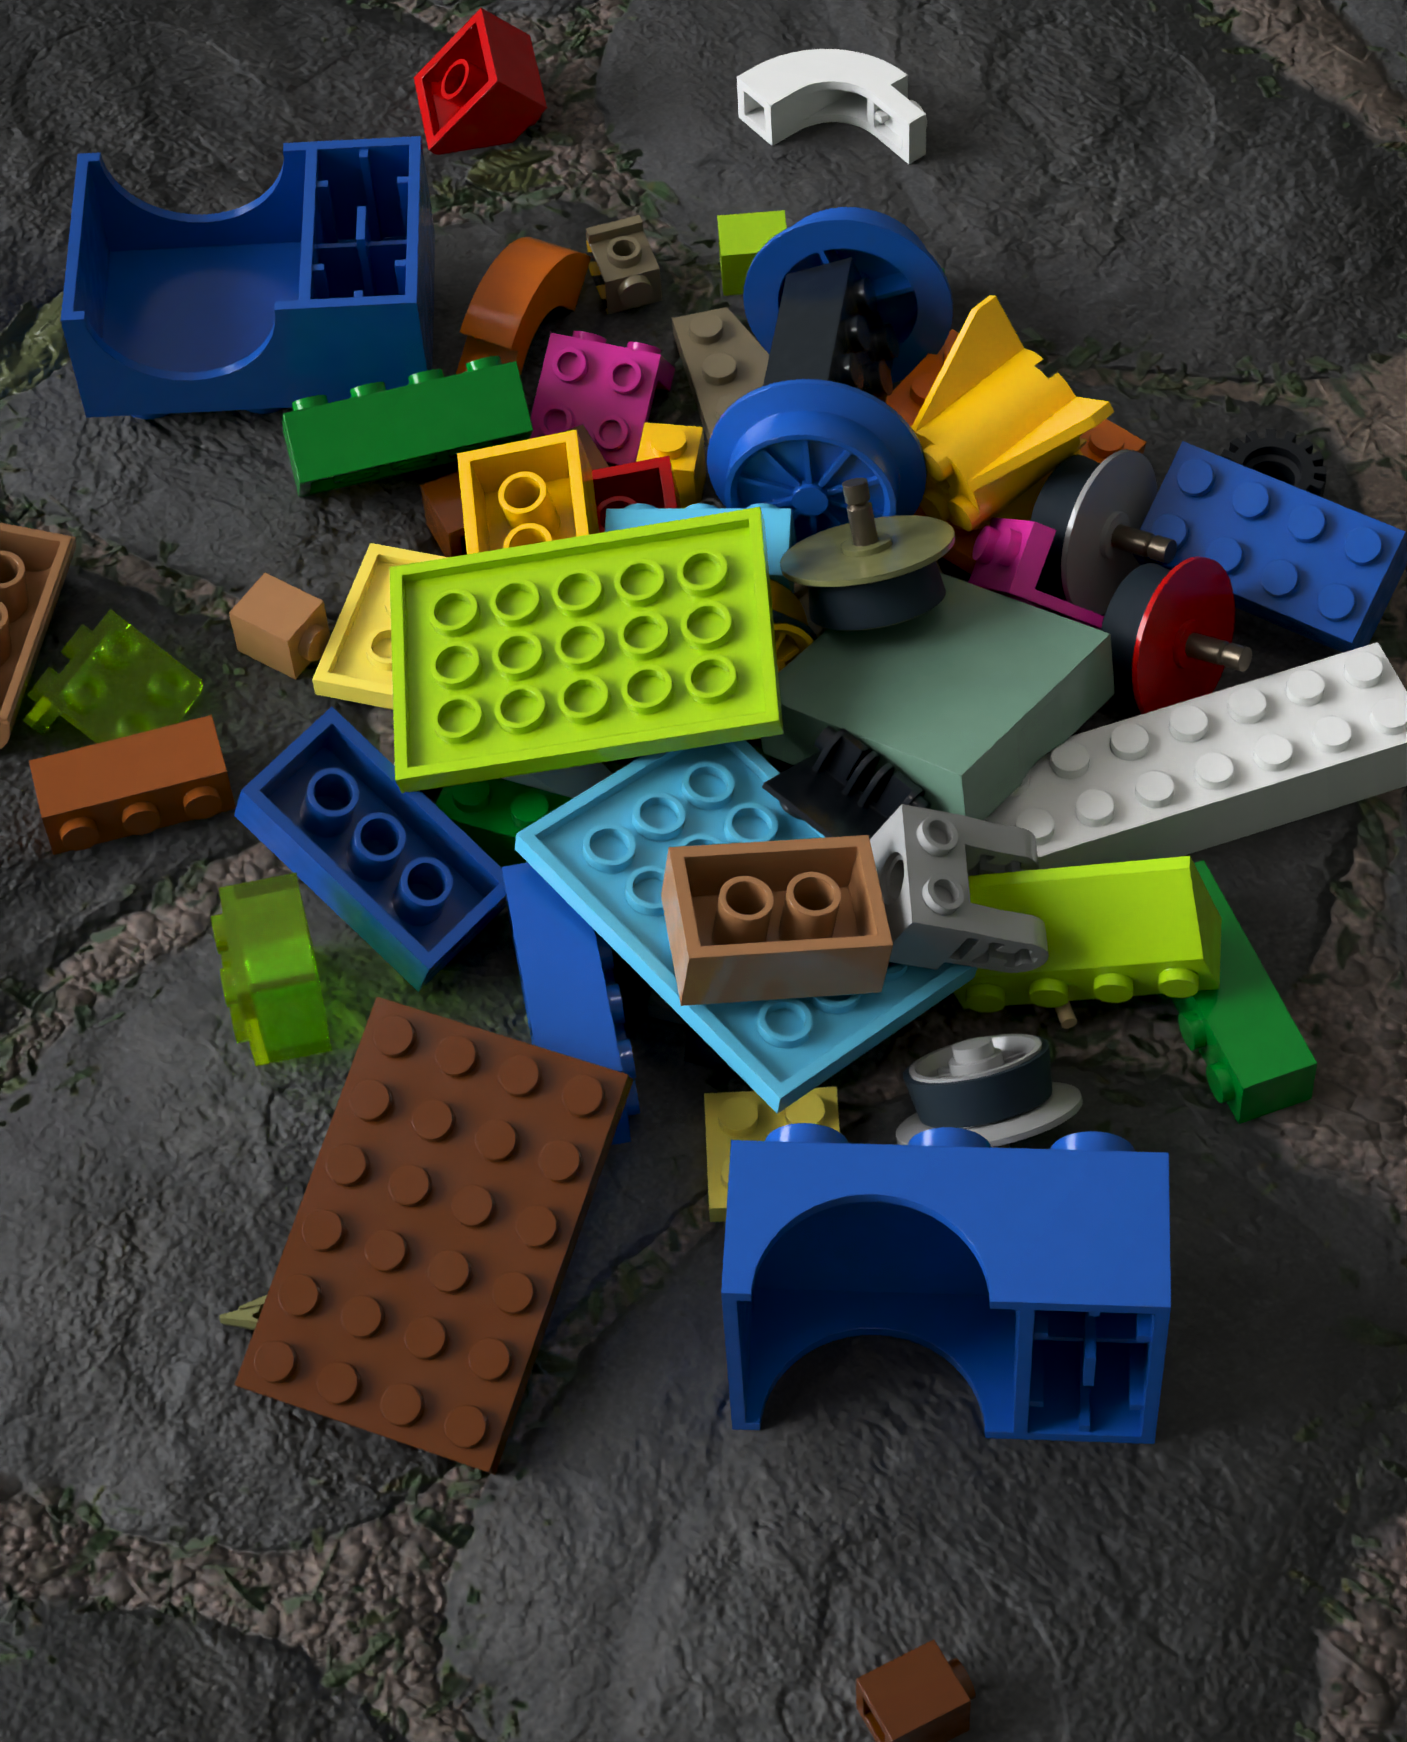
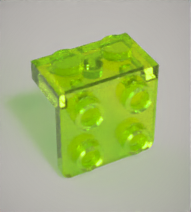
M110 609L93 631L82 624L61 651L63 655L70 659L61 672L57 673L51 667H48L27 696L35 701L36 704L23 721L43 735L60 715L94 742L101 743L179 723L201 694L203 683L197 675Z

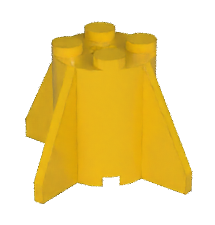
M989 295L971 309L911 426L922 446L927 467L926 486L920 503L921 508L928 517L943 521L949 519L952 523L966 531L978 530L986 525L989 526L993 517L1030 520L1037 497L1052 471L1066 458L1073 455H1083L1080 448L1086 444L1088 439H1082L1080 436L1099 425L1115 412L1109 401L1076 397L1068 383L1058 372L1048 379L1041 370L1035 367L1043 358L1034 351L1024 348L996 296Z

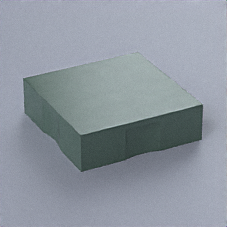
M940 573L946 595L931 610L908 621L882 628L857 631L827 629L778 673L784 734L762 737L763 753L791 765H796L820 751L814 746V743L827 726H832L837 731L845 728L851 735L868 747L862 760L872 751L880 755L879 762L869 777V781L885 764L890 763L895 767L893 774L899 771L925 790L923 798L931 803V810L985 820L1022 784L1023 779L1038 760L1057 746L1063 744L1115 694L1111 634Z

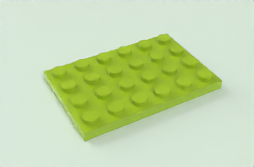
M760 507L389 567L395 781L401 793L784 734L765 521Z

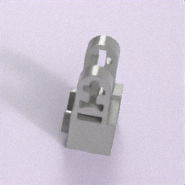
M901 804L872 836L870 843L893 942L889 962L935 970L944 962L1001 972L1019 973L1036 969L1048 960L1046 927L1043 920L1033 915L999 910L970 902L968 876L1039 869L1036 838L1032 832L1024 828L992 823L964 815Z

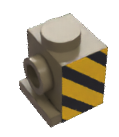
M640 215L586 228L587 255L591 256L589 270L607 314L662 301L660 268L644 233L643 221Z

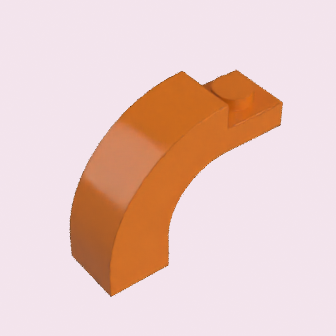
M522 237L510 243L490 265L469 304L459 332L468 336L456 374L467 371L466 363L490 356H500L502 364L517 361L519 374L521 375L531 341L545 316L558 306L575 311L591 256L532 237Z

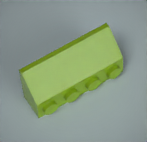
M1191 856L968 876L971 903L1004 911L1033 915L1043 920L1046 927L1049 957L1042 966L1026 972L1008 973L977 968L975 977L953 992L964 1009L970 1008L974 1011L989 1013L999 1011L1004 1006L1035 1004L1041 1007L1055 1008L1067 1004L1068 1001L1099 999L1105 1002L1119 1003L1128 1001L1133 996L1164 994L1169 997L1185 998L1195 995L1198 991L1220 989L1222 918Z

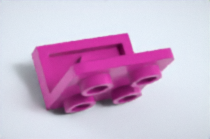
M573 331L572 337L550 333L530 417L533 432L529 439L561 433L583 424L607 464L622 465L636 462L644 423L648 422L655 390L670 391L675 368L661 355V349L652 345L632 341L627 343V347L606 344V338L585 331Z
M997 517L991 519L989 526L986 525L982 528L974 543L972 557L976 560L968 583L1101 630L1104 616L1035 589L1055 536V529L1035 521Z

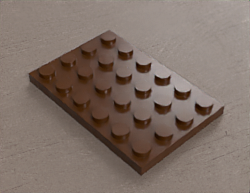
M376 997L234 1385L495 1475L634 1080L628 1074Z

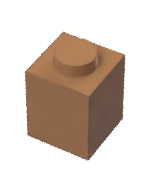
M264 573L229 612L237 650L295 680L311 662H315L322 657L330 639L324 601L267 573Z

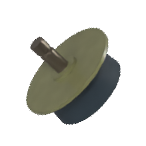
M853 478L842 483L845 503L848 504L849 523L826 529L801 540L789 548L780 560L781 572L786 579L808 586L809 615L813 623L834 630H869L895 625L918 617L937 606L944 599L946 590L936 560L950 551L956 538L954 529L949 523L933 517L898 515L874 518L872 503L869 502L870 493L867 479Z

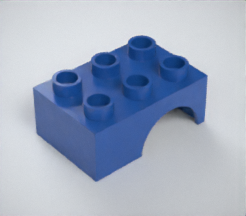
M421 136L284 143L282 169L273 185L259 198L249 204L230 211L214 214L178 213L148 204L129 193L113 178L104 164L100 152L77 154L61 324L86 418L133 416L140 419H157L171 413L246 410L252 413L265 414L276 412L283 408H292V402L316 395H326L328 403L349 399L351 397L350 389L374 382H385L386 390L406 386L409 384L408 376L432 370L435 230Z
M796 1123L779 1127L770 1132L765 1141L731 1140L721 1298L732 1430L761 1429L764 1408L771 1391L782 1375L807 1353L822 1345L846 1337L883 1335L918 1343L942 1356L958 1370L971 1387L979 1403L984 1422L985 1438L1155 1444L1171 1312L1169 1152H1135L1131 1143L1124 1138L1111 1133L1097 1131L1078 1132L1064 1136L1057 1140L1050 1149L991 1147L989 1141L980 1134L954 1127H941L922 1131L913 1136L907 1145L849 1143L844 1135L830 1127L812 1123Z

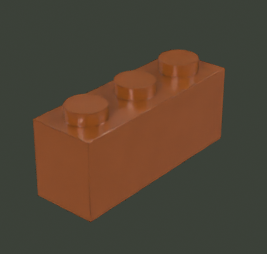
M212 715L29 760L41 817L53 855L72 850H85L95 844L131 835H143L158 828L194 819H207L217 813L236 809Z

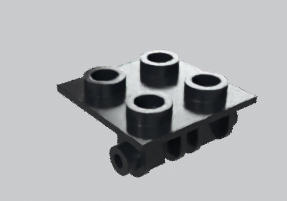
M827 726L814 743V746L820 751L767 780L762 786L763 789L779 800L785 812L794 818L804 820L826 838L869 835L871 839L901 804L926 809L931 807V803L923 798L925 790L917 786L901 772L898 771L893 774L895 767L890 763L885 764L869 781V777L879 762L880 755L872 751L862 760L868 747L851 735L845 728L837 731L832 726Z

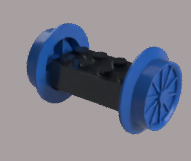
M838 207L822 210L801 219L793 226L775 235L760 249L749 267L744 284V310L753 334L762 347L770 354L764 384L762 387L742 396L727 408L712 431L707 450L708 474L715 493L726 508H747L758 503L772 504L779 508H791L797 536L796 543L818 532L849 523L848 504L845 503L842 483L853 478L867 479L870 493L869 502L872 503L874 518L914 515L925 491L927 478L926 461L920 441L913 429L893 408L886 404V399L888 395L892 394L894 382L904 379L928 353L935 355L939 353L949 335L953 317V297L947 277L941 266L912 230L898 220L870 209Z

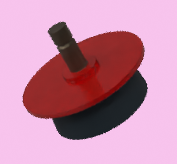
M1196 556L1182 561L1172 570L1154 563L1143 564L1125 577L1108 605L1101 631L1111 634L1114 691L1119 696L1134 697L1141 714L1210 694L1217 686L1224 667L1244 672L1251 663V648L1232 643L1235 623L1234 593L1227 572L1217 561Z

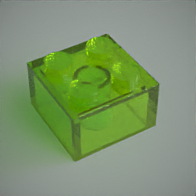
M297 873L220 887L219 893L223 914L211 916L217 951L218 954H221L223 968L220 969L224 997L227 1008L230 1007L237 1044L249 1041L255 1066L332 1051L314 947Z

